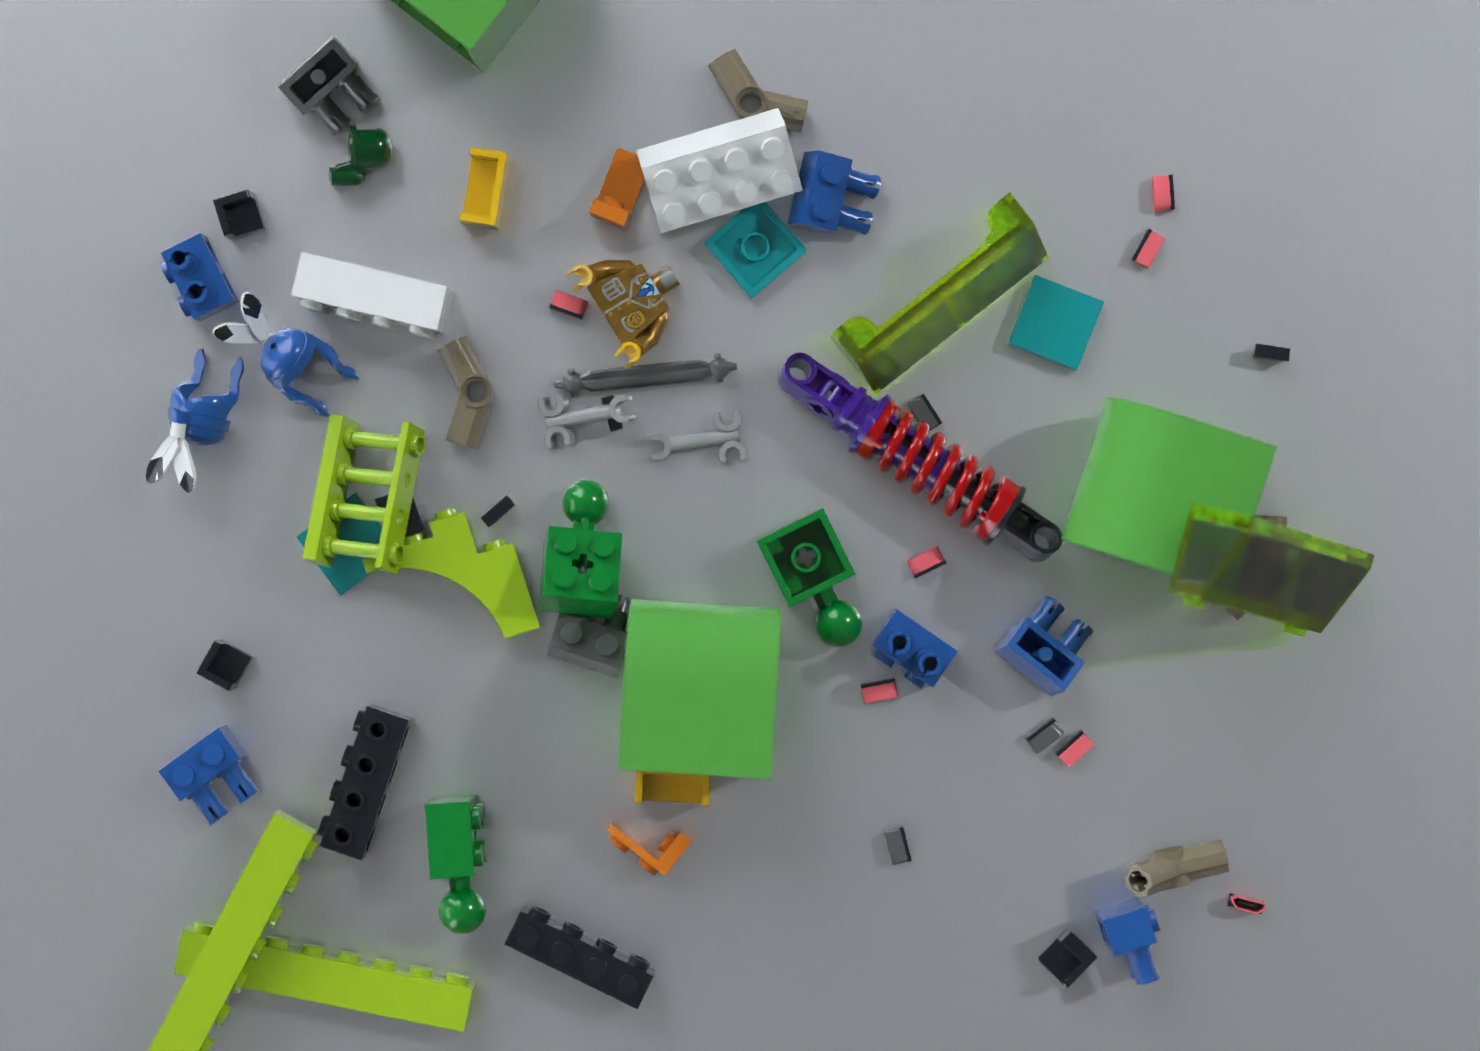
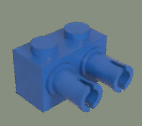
M820 150L804 152L799 172L803 191L794 194L788 224L820 233L836 232L837 227H841L866 235L871 225L857 220L866 222V220L872 221V212L844 206L845 192L849 191L874 199L879 189L870 186H874V184L881 185L880 176L852 170L853 159Z
M199 233L161 252L165 261L160 264L161 269L170 284L176 283L181 293V296L177 297V301L186 317L192 315L194 320L202 321L239 303L207 236Z
M1045 596L1031 618L1026 617L1012 625L994 652L1049 696H1054L1067 689L1085 664L1076 654L1088 637L1092 635L1093 630L1089 625L1083 629L1082 627L1085 622L1074 618L1059 641L1048 633V630L1065 609L1061 603L1054 606L1057 600L1050 596Z
M896 608L870 644L877 649L873 655L890 668L895 662L905 668L907 672L904 677L921 689L925 683L933 688L958 652Z
M227 725L217 728L158 771L179 801L187 798L195 802L210 826L229 813V810L225 808L210 787L212 784L211 780L216 777L218 779L222 777L240 804L259 791L258 787L256 788L240 765L242 763L241 759L247 753Z
M1133 898L1095 910L1105 946L1114 956L1125 954L1131 970V977L1133 980L1136 979L1137 985L1148 984L1160 979L1149 948L1152 944L1157 943L1154 932L1160 931L1153 909L1150 910L1148 904L1143 905L1137 898Z

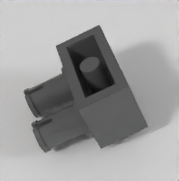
M334 34L278 85V88L303 116L307 112L311 113L313 111L332 132L333 136L341 131V127L332 117L343 128L351 122V119L329 97L331 90L340 87L359 107L361 112L368 107V103L359 93H362L371 104L379 96L357 74L359 62Z
M618 595V603L612 619L605 618L603 624L592 622L589 620L590 616L559 613L548 645L547 656L617 678L626 652L627 633L624 630L629 618L631 599L625 597L622 609L619 611L622 595Z

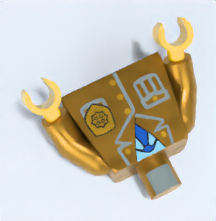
M603 260L587 266L583 264L575 266L566 272V275L574 273L580 278V283L574 285L572 289L578 291L588 285V291L622 343L614 353V356L617 357L620 353L627 354L630 361L624 368L630 369L641 356L658 344L668 323L666 313L670 310L662 295L680 285L679 281L669 266L650 277L642 264L636 265L631 260Z

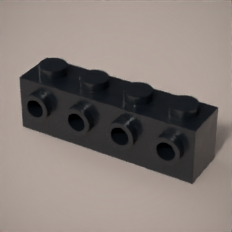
M373 704L368 705L365 711H358L352 729L358 732L354 745H347L341 760V766L346 767L342 781L335 780L329 796V800L334 802L330 816L324 814L318 828L317 835L322 837L320 847L358 860H363L366 857L413 719L412 717Z
M531 905V908L522 907L504 945L638 1009L655 973V969L649 967L651 963L636 954H631L630 957L616 951L618 947L603 938L598 937L597 940L583 935L584 930L579 926L567 921L561 924L551 919V914L535 905Z

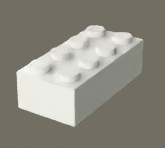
M779 108L636 150L661 233L803 191L786 125Z
M301 252L291 296L299 299V306L305 307V309L327 313V309L330 307L337 309L336 315L342 318L362 322L363 317L368 316L373 318L372 323L377 324V326L398 331L399 324L409 326L408 332L414 335L434 339L435 333L445 334L454 291L448 286Z

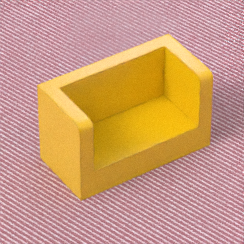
M471 147L470 156L472 159L463 213H460L459 221L464 225L499 230L510 156L507 152Z
M636 771L635 803L664 801L701 803V806H709L710 775Z

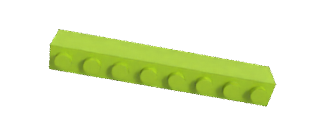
M280 810L273 814L148 1051H210L215 1041L210 1038L215 1025L222 1027L232 1009L227 1003L233 991L239 994L250 975L245 972L250 959L258 960L267 941L262 939L267 927L274 928L284 911V908L279 906L285 893L293 894L302 875L296 873L303 860L309 863L319 845V842L314 840L318 830Z
M194 922V926L189 925L182 930L174 974L188 976L214 924ZM276 936L266 937L267 943L257 961L250 959L245 969V972L250 975L243 988L464 1032L467 1028L476 983L469 982V977L464 974L448 972L446 977L432 974L433 969L425 966L411 965L410 970L396 967V961L385 958H375L374 962L360 960V954L355 952L339 951L338 955L325 953L324 947L316 944L303 943L302 948L290 946L287 939Z

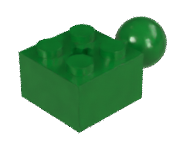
M589 479L578 480L566 489L562 499L563 511L567 518L573 522V528L548 525L543 543L538 611L612 619L618 603L622 534L595 531V524L599 523L608 512L609 497L604 487L596 481Z
M821 508L756 540L788 606L791 607L813 596L819 608L815 618V629L820 639L833 647H843L854 642L861 632V615L853 604L839 600L832 586L856 575L824 509ZM805 547L807 551H815L816 556L812 558L813 565L807 568L804 563L797 565L795 558L800 556L798 551L800 548Z
M476 795L432 798L425 804L430 879L449 878L450 888L440 901L439 917L442 924L451 932L467 934L476 930L482 924L486 915L485 901L472 888L471 876H475L481 869V866L484 865V862H487L486 841L479 840V829H481V825H484L483 803H477Z

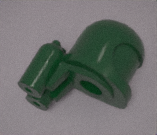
M348 125L349 160L337 163L335 167H329V182H331V186L360 185L367 177L366 173L361 172V170L385 167L393 155V144L390 135L381 128L357 130L356 125Z

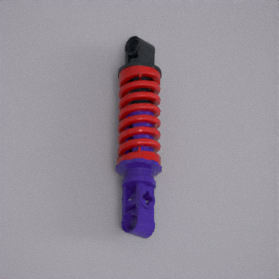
M795 353L786 360L778 375V382L783 391L802 402L819 417L831 422L834 431L837 433L842 431L845 435H848L852 439L849 452L855 453L865 461L872 460L876 455L881 458L878 463L879 471L885 473L892 467H895L897 469L894 475L895 482L902 484L908 478L914 480L910 488L911 493L914 495L920 494L924 489L930 491L927 497V503L930 506L937 505L944 496H947L949 499L943 509V514L946 517L953 516L960 507H963L965 511L959 521L962 528H968L976 518L982 520V523L978 522L972 530L976 533L977 538L982 541V544L988 546L998 537L1034 562L1047 560L1060 548L1062 544L1060 528L1022 502L1027 488L1024 486L1020 487L1007 477H1001L992 484L995 471L993 467L988 465L982 467L975 474L978 466L977 456L970 454L961 460V445L954 443L945 449V435L942 432H937L929 438L927 435L930 427L926 421H920L913 427L911 425L913 420L912 412L904 410L899 413L902 408L896 405L895 400L889 394H886L879 401L872 399L870 395H867L865 388L862 386L858 389L855 388L844 377L830 371L806 353ZM789 369H801L806 379L797 380L793 378ZM831 391V395L826 399V394ZM1036 534L1042 535L1047 539L1048 549H1043L1037 545L1035 541Z

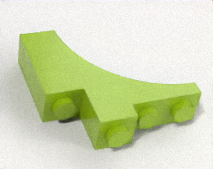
M455 507L434 514L436 521L429 522L433 537L426 539L425 534L420 533L405 538V557L399 569L426 571L440 575L462 586L487 608L497 622L504 639L540 628L513 543L505 545L504 539H499L482 545L484 552L478 554L465 512L457 514ZM362 559L367 574L382 571L375 567L376 559Z

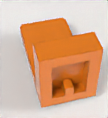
M620 148L616 150L598 199L594 198L589 213L591 217L626 230L645 181L638 155Z
M612 822L607 828V831L611 834L609 841L625 853L629 849L641 857L638 863L653 875H656L659 871L665 876L693 839L682 828L676 835L670 831L657 848L662 852L658 857L616 823Z

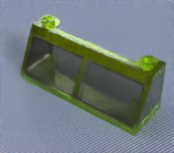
M1010 192L995 203L988 212V225L991 231L985 238L987 242L877 328L867 318L854 317L832 332L830 339L875 395L1049 258L1034 222Z
M1191 502L1168 592L1183 596L1181 604L1204 609L1206 602L1285 624L1284 632L1305 637L1306 630L1322 633L1370 571L1374 554L1255 516Z

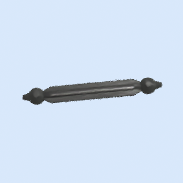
M716 353L709 363L695 359L636 365L630 369L616 367L589 370L583 375L576 373L575 369L570 368L562 379L554 382V387L564 389L567 393H570L571 397H577L578 392L582 388L594 392L701 381L710 375L716 379V382L720 383L724 381L723 378L729 372L737 369V363L728 362L721 357V354Z

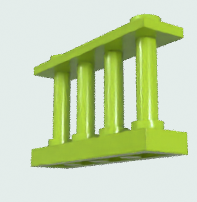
M330 414L302 559L319 566L333 567L334 557L337 554L376 559V568L392 575H398L399 566L405 557L404 540L420 457L423 455L426 447L425 431L410 422H402L400 436L360 432V424L345 416ZM360 446L397 450L393 472L353 468L355 449ZM354 482L390 486L386 508L345 503L348 485ZM347 518L383 522L379 544L339 540L341 521Z

